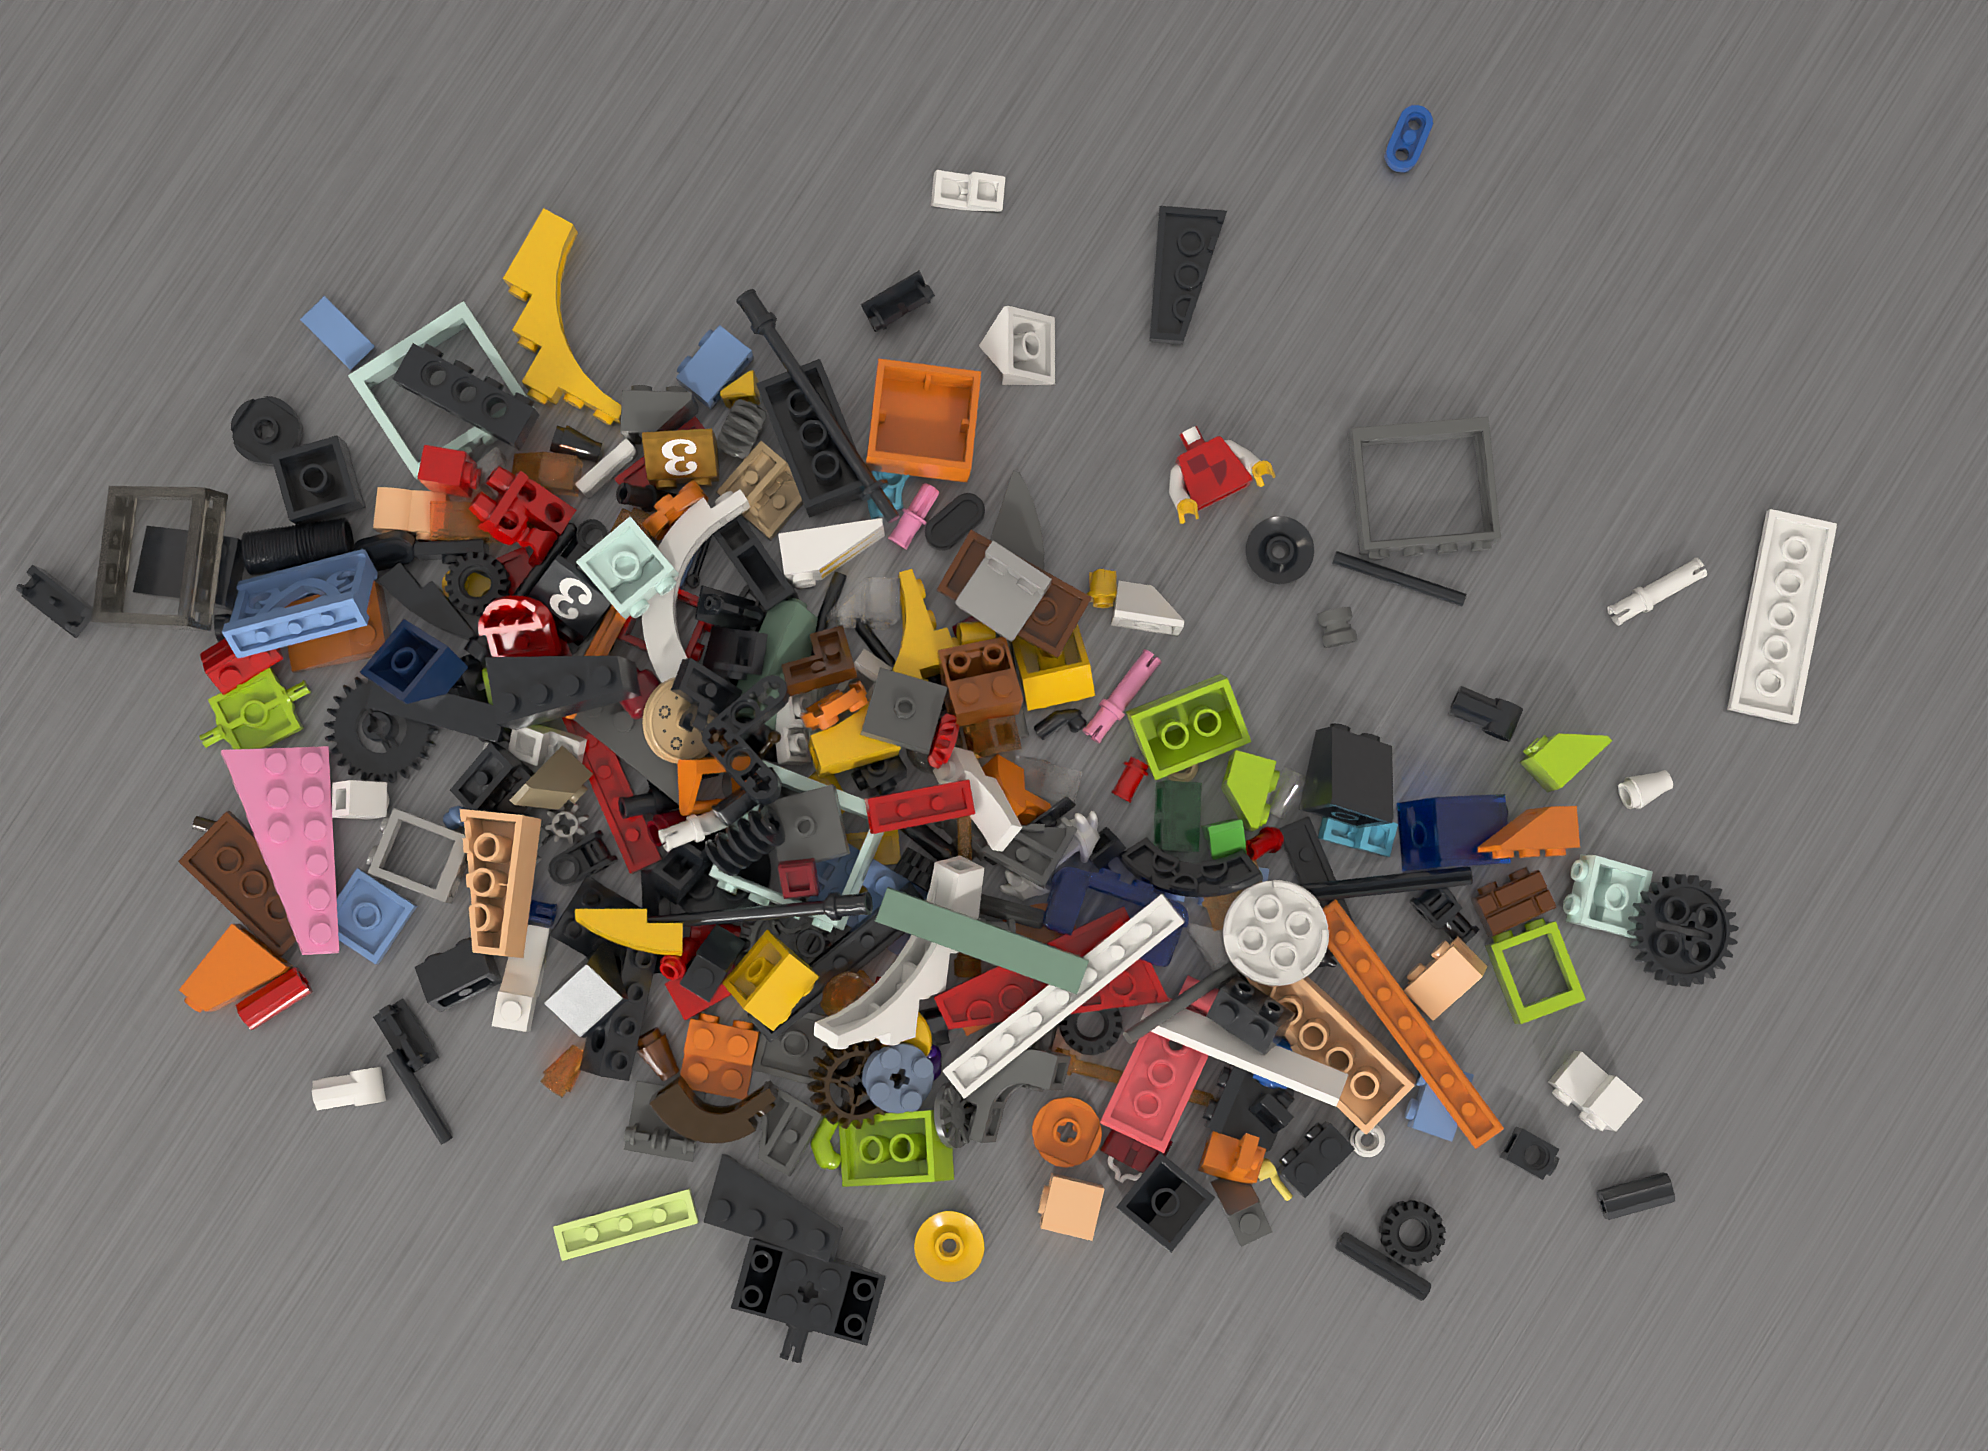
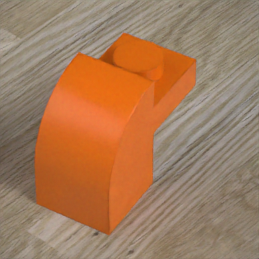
M997 754L981 767L986 776L996 778L1021 825H1028L1051 808L1050 803L1025 789L1024 769Z
M1213 1131L1206 1139L1198 1171L1225 1180L1253 1184L1258 1180L1266 1149L1257 1146L1259 1137L1246 1133L1238 1140Z

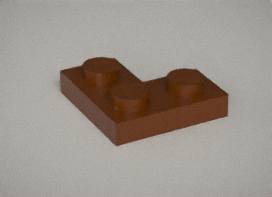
M843 625L809 634L815 653L814 656L781 664L790 696L858 678Z

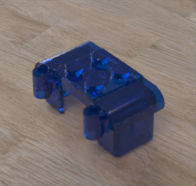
M1064 867L1051 880L1050 884L1052 887L1047 899L1048 903L1042 918V925L1046 929L1071 936L1087 888L1142 907L1149 905L1160 894L1153 892L1154 885L1134 879L1132 884L1119 881L1121 874L1101 868L1098 873H1090L1075 867ZM1168 899L1185 922L1140 958L1158 967H1166L1170 964L1182 929L1187 928L1189 921L1188 912L1185 907Z

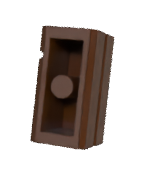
M1524 867L1508 875L1510 881L1498 886L1496 881L1477 888L1479 895L1471 898V902L1488 937L1495 936L1556 908V904L1539 870L1529 872L1528 868Z

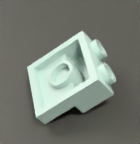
M631 517L627 518L576 561L625 619L630 615L633 618L641 616L650 606L647 601L656 593L662 596L671 591L677 584L674 578L679 575Z
M1580 854L1579 860H1576L1571 867V878L1575 880L1572 894H1568L1563 903V910L1567 914L1566 922L1636 939V936L1627 934L1628 930L1636 928V923L1628 920V917L1638 916L1639 911L1632 905L1633 903L1645 902L1640 892L1649 891L1653 872L1596 855Z

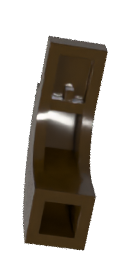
M680 1075L653 1094L649 1104L662 1121L678 1134L703 1143H727L739 1140L755 1132L758 1121L754 1115L757 1114L758 1117H762L776 1106L774 1101L777 1099L779 1091L770 1080L735 1104L715 1106L704 1102L696 1096Z

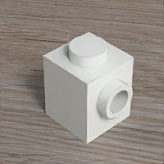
M347 780L332 783V818L370 820L387 817L389 806L387 782Z

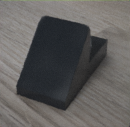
M716 924L695 954L697 956L679 985L707 1002H711L747 942Z

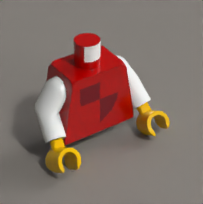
M1194 426L1179 435L1187 452L1177 457L1176 465L1171 469L1169 495L1178 511L1179 522L1184 524L1185 514H1194L1197 520L1199 519L1198 511L1250 486L1253 480L1251 475L1254 476L1259 487L1265 485L1261 477L1262 475L1270 474L1273 478L1276 475L1271 463L1264 460L1261 461L1251 451L1232 440L1224 441L1221 436H1217L1205 442L1198 427Z

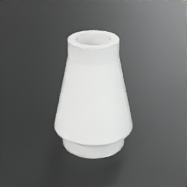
M1666 770L1626 777L1624 782L1619 784L1618 792L1621 801L1628 809H1641L1664 792L1672 789L1673 781Z

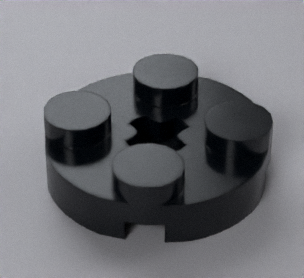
M264 396L265 398L248 400L236 410L231 421V431L233 432L234 446L243 457L258 465L273 466L272 454L299 446L303 425L297 413L286 402L273 396ZM270 422L273 423V436L266 437L264 440L260 439L262 433L258 430L261 424L268 426Z

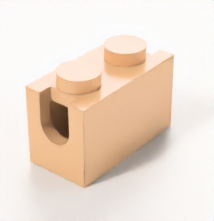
M1459 937L1450 944L1446 940L1443 941L1430 954L1433 959L1426 966L1419 963L1406 976L1409 980V985L1404 989V992L1432 1021L1479 981L1487 969V965Z

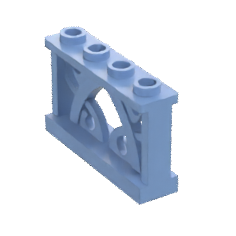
M361 549L239 581L237 584L238 594L230 622L224 624L222 633L238 659L367 626L369 615L366 611L373 581L377 579L378 573L367 552ZM317 594L321 595L313 601L284 608L292 601Z

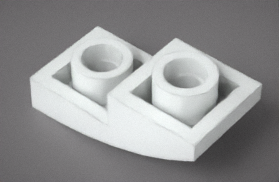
M811 692L790 696L785 707L777 713L776 731L781 734V740L776 744L778 765H803L811 762L806 727L799 716L800 713L807 712L806 708L813 704Z

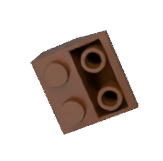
M998 637L938 650L941 684L947 687L944 702L948 714L957 716L956 723L959 724V727L1019 714L1023 703V696L1006 638Z

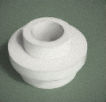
M1375 1125L1369 1132L1373 1137V1141L1369 1146H1364L1361 1143V1136L1364 1132L1357 1126L1352 1129L1350 1144L1355 1148V1153L1362 1157H1373L1381 1152L1385 1144V1136L1378 1125Z

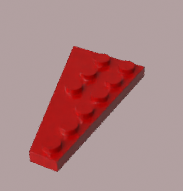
M1122 906L1045 944L1084 957L1128 922L1130 917L1125 907ZM1146 953L1071 1014L1169 1002ZM996 966L933 997L948 1029L1003 1022L1049 984Z

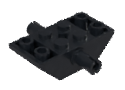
M750 1238L731 1308L786 1323L785 1325L788 1326V1330L779 1357L788 1360L792 1346H794L792 1362L801 1363L809 1332L815 1331L865 1346L868 1345L886 1276L849 1261L835 1258L834 1262H826ZM808 1282L814 1283V1290L819 1291V1295L807 1298L805 1297V1292L801 1291L800 1286L806 1287Z

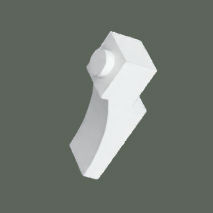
M954 747L948 762L942 764L939 769L934 768L933 773L939 784L965 779L970 780L975 814L969 815V817L980 829L991 849L1003 852L1022 829V826L996 778L984 774L972 751Z
M528 925L524 958L508 957L501 987L497 994L492 1026L523 1032L531 1031L536 999L540 995L551 928Z

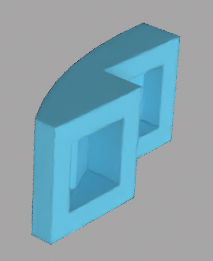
M1323 817L1318 838L1357 850L1390 857L1398 824L1392 822L1356 828Z

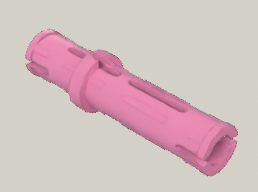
M1143 650L1141 656L1108 699H1103L1099 703L1101 708L1088 725L1083 728L1082 731L1087 736L1091 735L1090 738L1100 744L1115 721H1121L1124 717L1123 711L1158 665L1160 666L1162 663L1158 657L1153 658L1154 654L1150 651Z

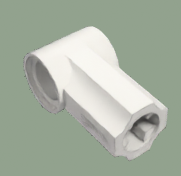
M381 1067L351 1071L350 1075L333 1076L312 1081V1097L317 1110L351 1104L361 1106L386 1101Z

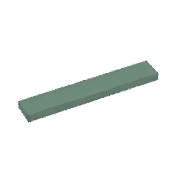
M890 887L885 892L875 922L1074 994L1078 993L1089 963V959Z

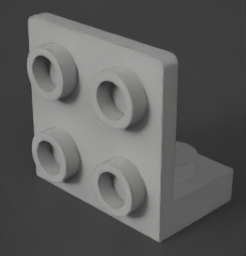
M992 541L985 551V558L955 601V604L1007 640L1013 641L1050 587L1052 579L1003 546Z

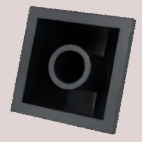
M1331 723L1330 727L1316 730L1299 810L1356 828L1392 823L1394 816L1392 746L1380 742L1381 738L1373 734L1361 733L1357 735L1351 733V728L1343 724Z

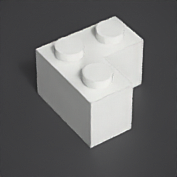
M1574 1051L1548 1081L1555 1088L1552 1094L1564 1105L1569 1106L1572 1103L1581 1111L1578 1117L1594 1130L1597 1128L1600 1131L1606 1129L1616 1132L1643 1101L1617 1076L1608 1075L1581 1051Z

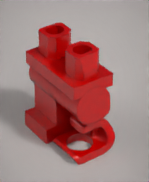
M498 466L492 470L485 482L499 493L496 499H491L481 491L473 499L468 509L481 520L477 527L484 532L488 531L497 541L505 545H512L518 542L523 548L528 545L531 546L533 553L528 559V564L534 567V565H539L543 562L557 540V535L562 534L577 510L535 481L529 479V476L521 470L516 474H512L510 471ZM527 522H530L537 528H528Z

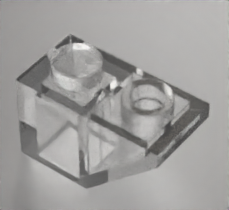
M865 577L826 615V622H835V627L843 626L844 629L856 628V618H859L861 623L870 624V629H890V624L894 625L900 619V578Z

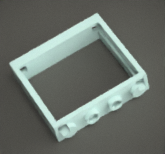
M464 301L348 375L416 479L418 478L420 462L418 463L370 390L397 372L413 343L422 348L425 344L436 347L468 326L512 394L515 395L518 392L527 397ZM506 406L491 415V417L498 418L503 416L506 412ZM473 427L442 448L464 451L471 457L474 454L472 450L483 443L485 445L492 444L498 439Z
M762 760L768 767H773L783 783L782 786L790 790L802 793L828 786ZM837 789L840 808L868 820L865 800ZM760 804L754 807L752 810L758 811ZM748 813L742 816V818H746L749 821ZM735 821L733 824H731V825H734V826H736V827L738 828V826H737V821ZM869 829L842 895L859 894L884 832L871 834ZM714 864L709 873L710 876L719 881L717 887L736 894L738 889L750 893L749 900L763 906H767L769 902L775 904L802 902L794 898L784 899L782 893L739 876H729L719 870ZM826 915L808 916L813 918V926L831 932L833 927L844 930L849 916H844L839 921H832Z

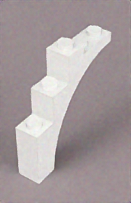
M962 856L935 862L926 901L978 919L984 867ZM911 935L895 962L874 986L858 1000L838 1013L815 1022L814 1036L826 1042L829 1047L834 1049H846L849 1045L862 1041H871L875 1038L879 1039L882 1044L889 1046L898 1045L902 1041L914 1038L916 1036L919 1000L928 999L931 995L946 990L950 953H958V951Z

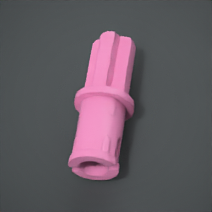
M927 483L921 486L908 509H902L904 514L888 537L889 540L906 550L908 549L921 525L927 523L924 518L939 495V491L935 487Z

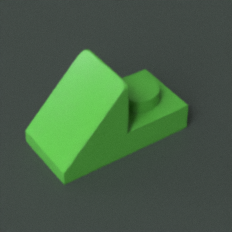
M1233 818L1201 826L1203 837L1208 840L1212 860L1227 857L1241 849L1247 854L1242 819Z

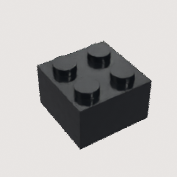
M338 435L271 455L289 521L295 525L311 524L312 522L315 523L316 521L365 508L347 443Z

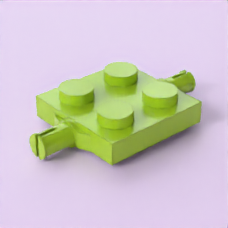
M269 667L242 685H237V688L226 695L219 693L209 698L208 701L216 716L217 727L199 735L200 740L203 741L202 744L205 748H208L210 745L225 739L232 746L233 750L264 749L301 731L304 728L295 712L294 701L312 693L308 687L309 685L303 680L295 686L286 689L280 684L273 668Z

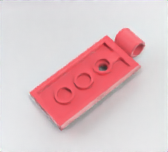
M1188 975L1179 995L1200 982V980ZM1213 989L1186 1007V1009L1206 1017L1219 989ZM1150 1031L1138 1040L1100 1123L1164 1153L1209 1055L1183 1044L1181 1049L1173 1050L1169 1046L1170 1039Z

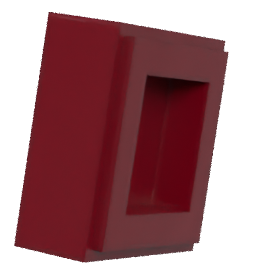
M815 858L779 862L778 870L784 899L819 895L820 887Z

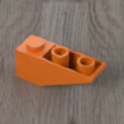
M1551 806L1527 809L1478 846V853L1492 852L1493 859L1514 857V851H1519V858L1539 857L1540 850H1545V857L1565 856L1566 849L1580 847L1577 806Z

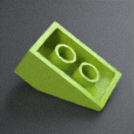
M934 1110L898 1114L885 1113V1116L875 1114V1124L869 1125L867 1119H863L861 1129H856L852 1122L847 1129L839 1125L842 1187L954 1180L953 1149L946 1147L937 1134Z

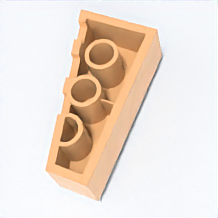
M460 809L461 822H464L465 838H462L463 851L467 853L469 874H466L467 888H470L472 904L469 906L473 953L524 958L542 819L516 814Z

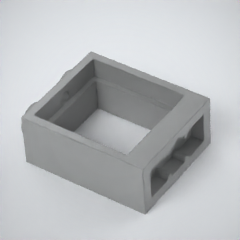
M393 808L392 813H387V817H384L381 823L380 832L383 835L379 845H374L369 853L367 865H370L368 873L439 901L452 904L468 864L467 853L463 851L462 838H465V834ZM402 821L455 840L436 889L383 869Z

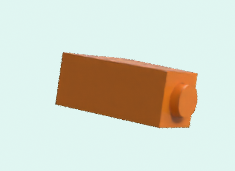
M231 924L179 991L186 996L184 1002L199 1013L203 1010L205 1012L217 1011L267 985L294 968V966L283 957L278 958L258 937L241 924Z

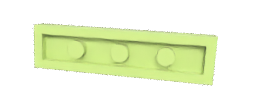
M689 1188L555 1225L553 1229L561 1260L564 1261L699 1223L692 1192Z

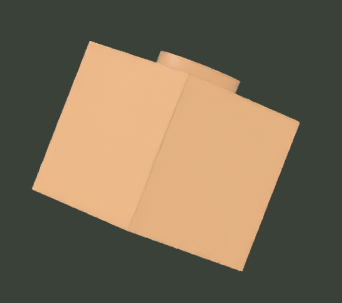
M1051 1173L1049 1185H1044L1039 1203L1038 1213L1042 1214L1039 1223L1040 1228L1093 1241L1105 1188L1101 1184Z

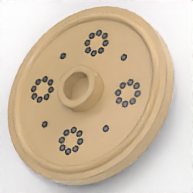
M675 677L661 683L648 698L643 713V731L649 747L657 756L665 761L678 764L680 759L703 758L709 752L702 741L703 731L693 728L692 732H688L679 726L683 713L692 703L671 691ZM708 714L707 724L714 719L710 714ZM718 733L712 736L714 742H716L719 738Z

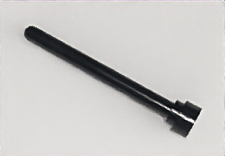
M568 523L562 534L557 535V540L543 562L539 565H534L512 596L528 597L556 557L562 553L577 533V527L574 523ZM478 634L475 639L471 638L463 648L485 665V657H492L486 635L479 636Z

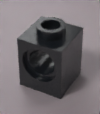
M1515 1127L1500 1158L1543 1180L1546 1175L1551 1176L1559 1162V1157L1556 1156L1559 1148L1523 1128ZM1536 1145L1540 1151V1158L1536 1163L1529 1165L1525 1159V1152L1530 1146Z

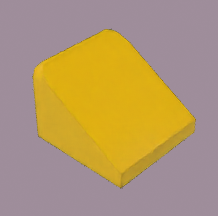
M754 370L745 373L720 391V396L728 409L732 408L739 399L747 402L751 401L757 405L760 404V393L756 383H759V380Z

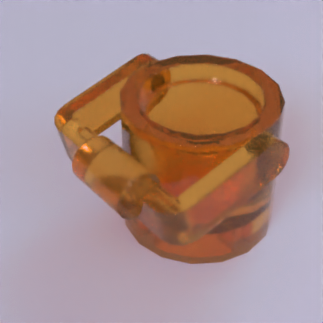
M859 970L857 973H840L826 984L820 1006L828 1017L834 1015L858 1000L875 983L863 970Z

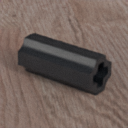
M1664 1172L1597 1191L1601 1211L1604 1218L1608 1220L1675 1202L1672 1182L1668 1174Z

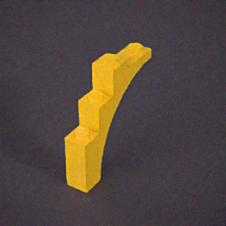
M543 208L503 277L505 283L510 287L508 292L524 302L530 298L512 329L517 338H519L517 343L532 353H536L537 349H539L522 383L529 390L527 395L545 405L547 400L557 405L561 396L565 394L563 400L572 406L582 409L583 405L594 410L593 416L603 423L611 426L614 421L621 425V404L604 394L584 374L573 356L564 331L561 314V282L567 256L578 232L572 223Z
M912 569L899 572L896 589L902 609V639L899 655L892 671L923 680L940 674L938 650L959 646L956 637L951 638L947 627L936 630L937 624L934 613L931 609H926L923 601L926 598L921 579L915 578ZM870 700L858 712L836 726L810 735L808 748L818 778L898 756L901 749L900 746L860 735Z

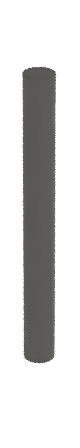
M1231 961L1126 1030L1123 1033L1126 1041L1130 1044L1134 1043L1239 973V971Z

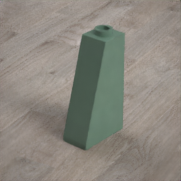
M788 598L787 601H782L767 612L759 633L768 634L762 676L747 674V680L739 679L736 687L742 690L741 696L759 680L769 675L779 676L786 683L781 664L811 656L813 646L809 634L815 633L818 618L807 610L806 603L796 598ZM770 687L766 690L768 697L777 698L779 696L778 689L773 690ZM755 698L754 701L757 702L760 710L763 711L765 709L763 703H760L758 698ZM743 708L738 712L736 718L746 717L754 719L755 711L751 708ZM777 713L765 723L772 731L776 730Z

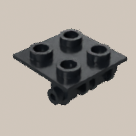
M586 876L550 936L587 957L604 940H609L593 933L575 921V909H638L641 907L605 887L597 880Z

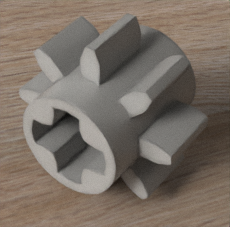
M579 802L573 807H567L565 803L560 808V812L553 809L547 812L548 816L553 818L552 823L545 827V830L553 829L556 834L555 842L559 841L562 837H567L568 842L573 844L575 842V832L580 835L587 833L586 828L581 825L582 822L589 818V815H581L578 811L580 808ZM565 814L567 819H574L575 821L570 830L567 825L560 824V820L564 818Z

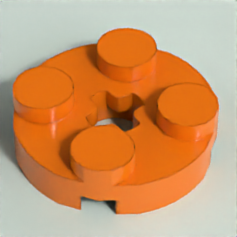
M693 480L686 484L674 498L671 494L661 498L654 506L657 512L650 515L642 525L654 540H663L674 523L691 506L703 497L708 502V497Z
M861 681L848 684L850 690L844 694L837 689L807 707V712L800 713L799 715L805 727L811 728L812 731L818 728L821 730L827 729L839 721L838 714L848 710L854 712L868 703L866 698L867 692Z
M1074 1097L1052 1099L1040 1108L1032 1125L1033 1141L1038 1152L1047 1162L1058 1167L1068 1168L1086 1162L1096 1153L1102 1138L1100 1121L1092 1107ZM1067 1122L1073 1123L1072 1130L1077 1132L1076 1137H1069L1066 1142L1061 1141V1134L1057 1132L1058 1126H1065Z

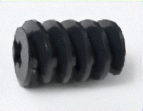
M761 804L759 806L760 814L755 810L748 813L749 821L741 817L737 821L738 828L734 825H729L726 828L727 835L719 832L715 836L716 842L710 839L706 842L707 855L719 870L729 876H735L741 869L749 867L752 861H758L763 854L770 853L774 847H779L785 842L784 827L771 806Z

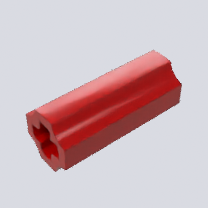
M294 967L235 1006L242 1021L250 1030H254L313 991L306 976L298 967Z

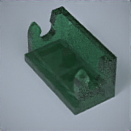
M1166 780L1156 782L1153 844L1162 851L1199 852L1202 783Z

